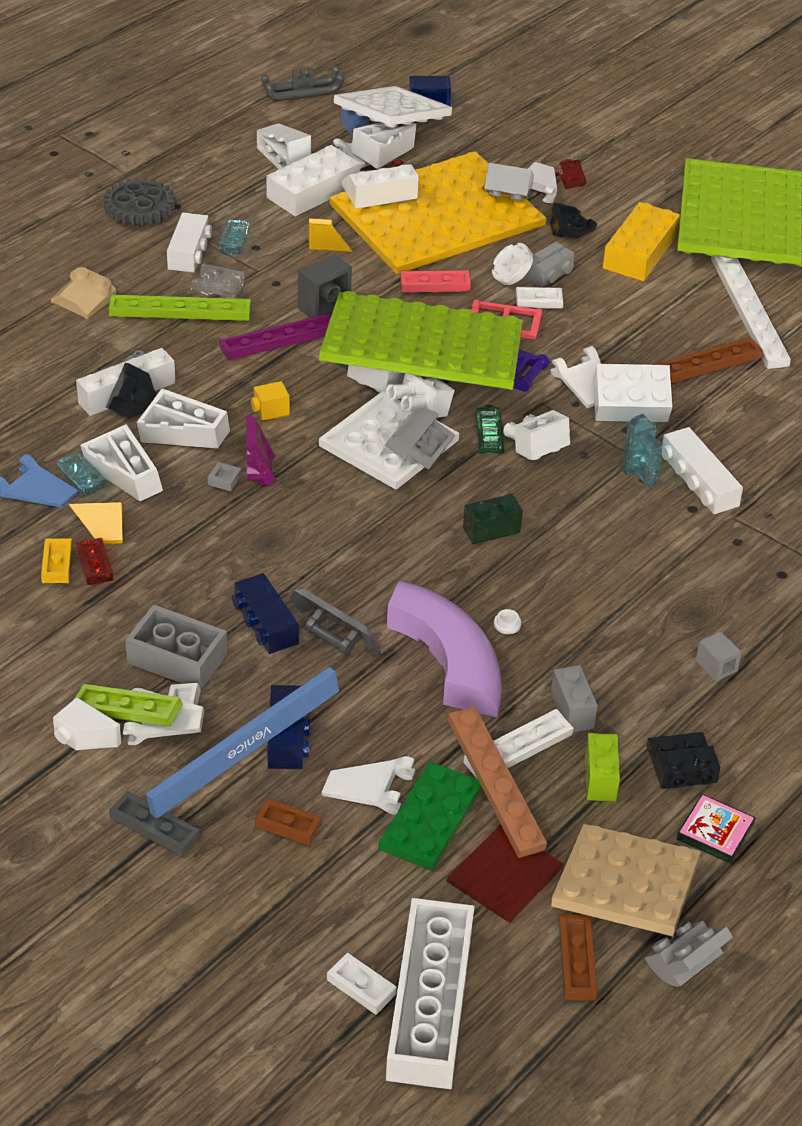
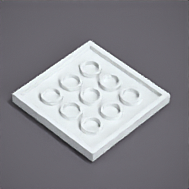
M397 86L334 95V103L342 106L343 110H352L356 112V115L368 116L371 121L383 122L384 126L396 127L397 124L410 125L413 121L427 122V119L441 120L444 116L452 114L451 106Z
M383 391L319 438L320 447L395 490L424 468L422 464L411 456L403 460L384 446L412 411L406 412L403 410L400 400L388 399ZM440 423V424L443 425L445 428H447L448 430H450L452 433L455 434V437L453 438V440L450 442V444H449V445L446 447V449L443 451V452H445L448 448H450V447H451L452 445H454L457 441H459V432H457V431H455V430L449 428L448 426H446V425Z

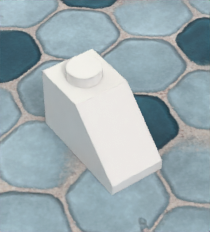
M75 698L53 717L56 739L75 750L118 747L121 744L120 724L79 698Z

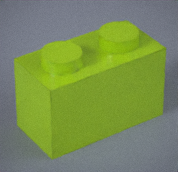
M588 733L585 753L587 800L616 802L620 781L617 734Z

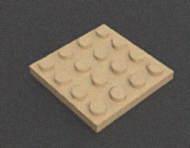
M583 824L552 896L551 907L674 936L700 860L701 851L660 842L655 839L638 837L625 832L608 830L599 826Z

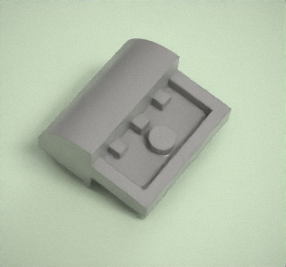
M419 408L409 414L384 446L403 460L411 456L424 467L430 469L453 440L455 434L436 421L438 413L430 409Z
M686 921L676 927L675 935L670 939L665 937L653 944L651 947L654 951L644 959L660 979L669 985L679 987L723 954L720 947L732 939L733 936L727 926L714 930L712 926L707 927L704 921L693 924L690 921Z

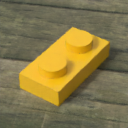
M72 538L45 539L41 571L42 583H69Z

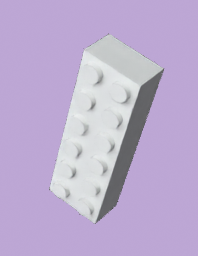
M412 898L387 1055L386 1081L452 1089L472 935L473 905Z

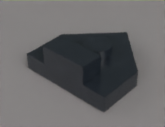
M554 203L552 206L553 216L550 221L552 235L579 238L594 231L597 223L592 219L587 220L581 216V211L574 206Z
M125 363L105 408L125 418H131L144 413L156 397L149 373L130 363Z

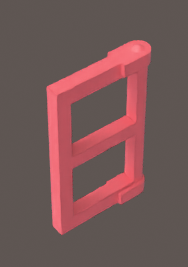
M474 299L472 312L479 313L481 308L503 312L502 317L508 316L510 313L534 316L531 331L521 330V337L537 338L543 309L489 303Z

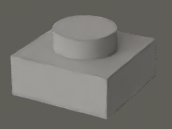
M218 462L207 477L208 485L232 491L242 476L241 468Z

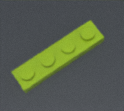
M83 684L75 697L109 718L170 727L183 706L180 697Z

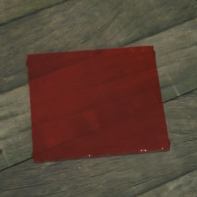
M500 824L447 877L446 882L505 921L511 923L563 868L564 863L545 851L518 858Z

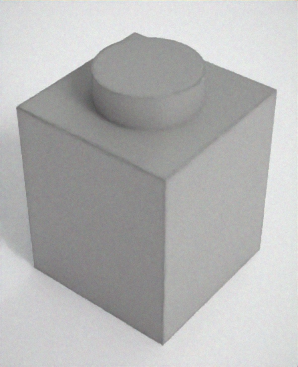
M719 632L699 641L696 662L715 681H718L738 671L742 652L722 632Z

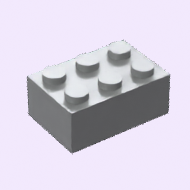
M154 604L125 640L128 664L182 684L198 683L200 690L203 689L228 654L226 630Z

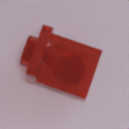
M571 159L563 160L555 170V176H561L565 190L582 187L587 183L579 159L573 161Z

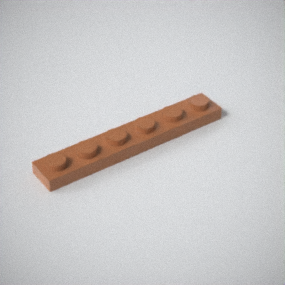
M476 707L449 713L448 722L518 858L546 850L547 842Z

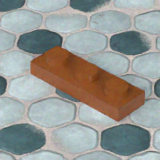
M560 914L559 934L564 1000H596L597 982L591 916Z

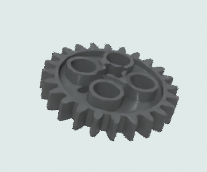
M136 178L133 182L127 179V183L119 181V186L112 185V189H107V194H104L103 199L105 213L109 214L110 219L115 218L116 223L123 221V225L131 223L132 227L136 223H139L141 227L144 226V223H148L151 226L152 221L161 223L160 218L167 219V215H172V210H175L173 190H169V186H163V182L156 184L155 179L150 182L147 181V178H144L143 181H139Z

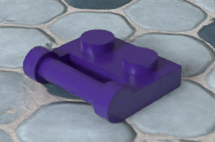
M519 349L513 388L523 392L528 391L535 377L549 365V358L544 354L536 356ZM529 366H531V369L526 373V375L521 376L524 373V371Z

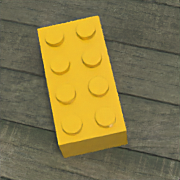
M639 202L605 246L603 269L645 281L677 237L680 214L668 209L652 206L649 203Z

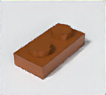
M267 798L255 818V827L310 846L322 825V817Z

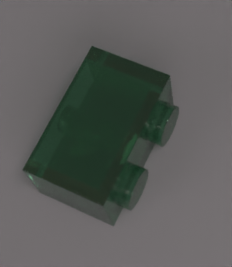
M513 494L467 504L464 508L463 529L473 545L521 533L523 510Z

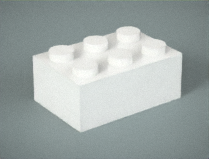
M596 365L593 378L595 421L668 422L672 410L670 365Z

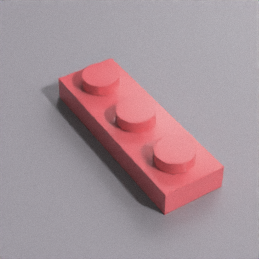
M469 270L401 271L400 276L402 292L409 293L470 291L471 286Z

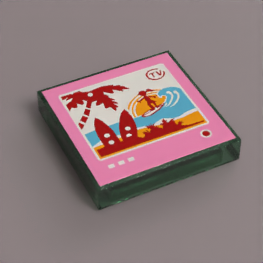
M701 794L678 831L676 839L731 864L754 826L756 817Z

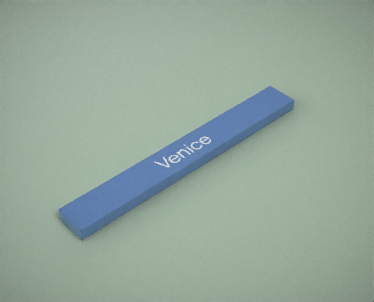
M330 667L325 669L148 791L146 797L150 813L156 819L338 693L336 672Z

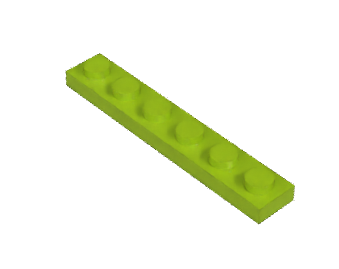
M111 295L109 316L121 318L150 317L249 321L251 299Z

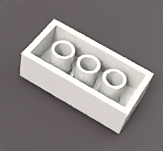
M333 145L327 146L267 175V198L292 215L297 216L328 201L330 196L346 192L342 186V180L349 174L360 172V162Z

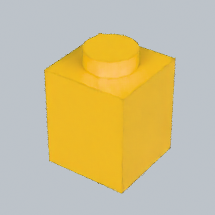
M282 381L254 387V397L251 398V406L253 411L258 413L262 421L290 415V396Z

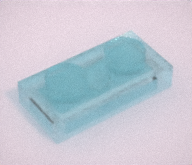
M226 220L219 243V252L228 254L242 253L249 230V221Z
M80 452L57 461L60 472L84 496L107 487L106 478Z

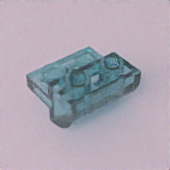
M644 414L632 418L628 423L622 469L625 475L635 472L644 484L649 487L657 482L662 445L655 439L657 435L655 424Z

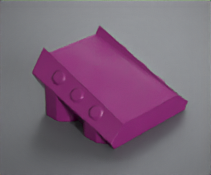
M247 415V481H254L267 486L276 481L272 473V459L276 457L257 420L251 415Z

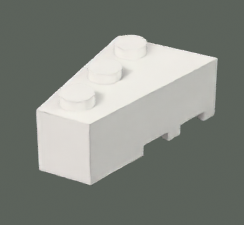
M383 122L355 128L353 129L352 153L379 169L414 148L416 124L412 122L410 125L397 124L396 127L384 126Z
M278 123L257 130V149L278 169H282L311 154V135Z
M165 389L160 390L137 421L140 441L144 443L219 448L230 432L227 411Z
M127 424L80 445L87 467L138 501L163 491L156 467Z

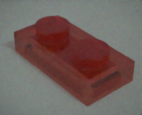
M102 537L76 542V550L86 584L93 585L113 581V572Z

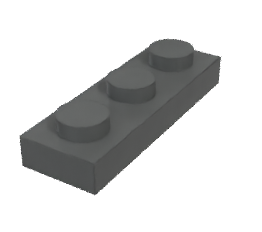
M129 791L109 809L111 819L182 857L200 838V829L168 812L156 819L150 813L148 801Z

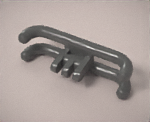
M333 66L330 76L314 79L313 68H308V75H306L305 69H300V76H298L297 69L292 70V82L272 84L269 81V76L266 74L261 77V82L269 98L273 100H287L335 93L343 86L344 76L339 74L340 68L338 66Z

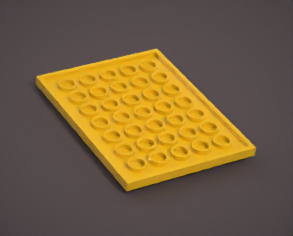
M476 151L415 169L419 176L417 199L355 209L346 192L329 197V204L396 274L546 225V217L526 198H523V201L511 200L509 195L502 194L501 198L488 195L489 192L485 191L484 186L489 163Z

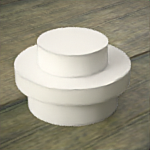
M505 609L500 611L495 617L494 627L500 633L514 634L521 628V619L517 612Z

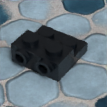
M703 732L648 738L647 748L661 789L701 784L707 785L718 782L721 767L713 746H708Z

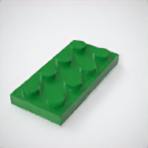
M429 761L380 839L378 850L433 872L482 790L478 779Z

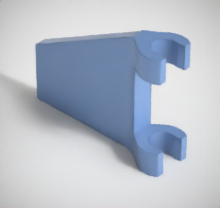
M28 454L19 458V462L24 464L19 468L23 475L9 485L0 476V497L62 508L79 492L76 488L40 467Z

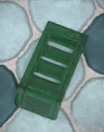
M476 408L475 427L479 454H503L504 440L500 408Z

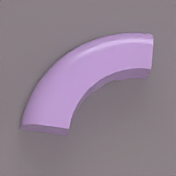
M400 580L388 604L387 628L403 633L416 641L421 639L429 646V651L437 659L440 666H443L445 671L443 705L460 709L475 706L480 714L498 717L502 698L501 671L497 655L484 631L467 613L447 598L417 584Z

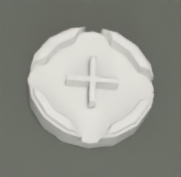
M517 243L518 245L515 246L512 244L506 246L496 256L492 275L499 283L512 285L521 280L530 270L533 263V253L525 244Z

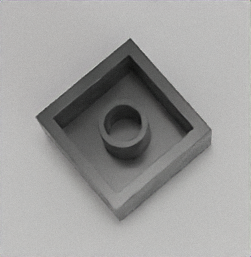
M332 254L298 270V309L310 318L333 313L339 292L351 291L352 266L335 254Z

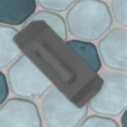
M306 589L293 591L290 597L294 606L300 612L316 610L306 623L305 631L327 641L338 648L344 655L351 653L361 637L365 640L369 652L374 657L381 656L379 641L364 624ZM325 616L350 630L351 632L347 638L343 639L321 626L320 624Z

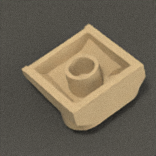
M79 267L70 273V282L51 298V303H55L88 319L110 302L111 295H117V292L108 278L84 267Z

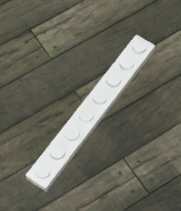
M719 255L711 256V261L750 337L763 350L762 360L766 368L789 367L791 359L738 258L731 259L727 256Z

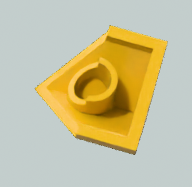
M309 219V249L353 252L333 227L332 220Z
M121 502L69 504L95 538L96 544L123 543V504Z

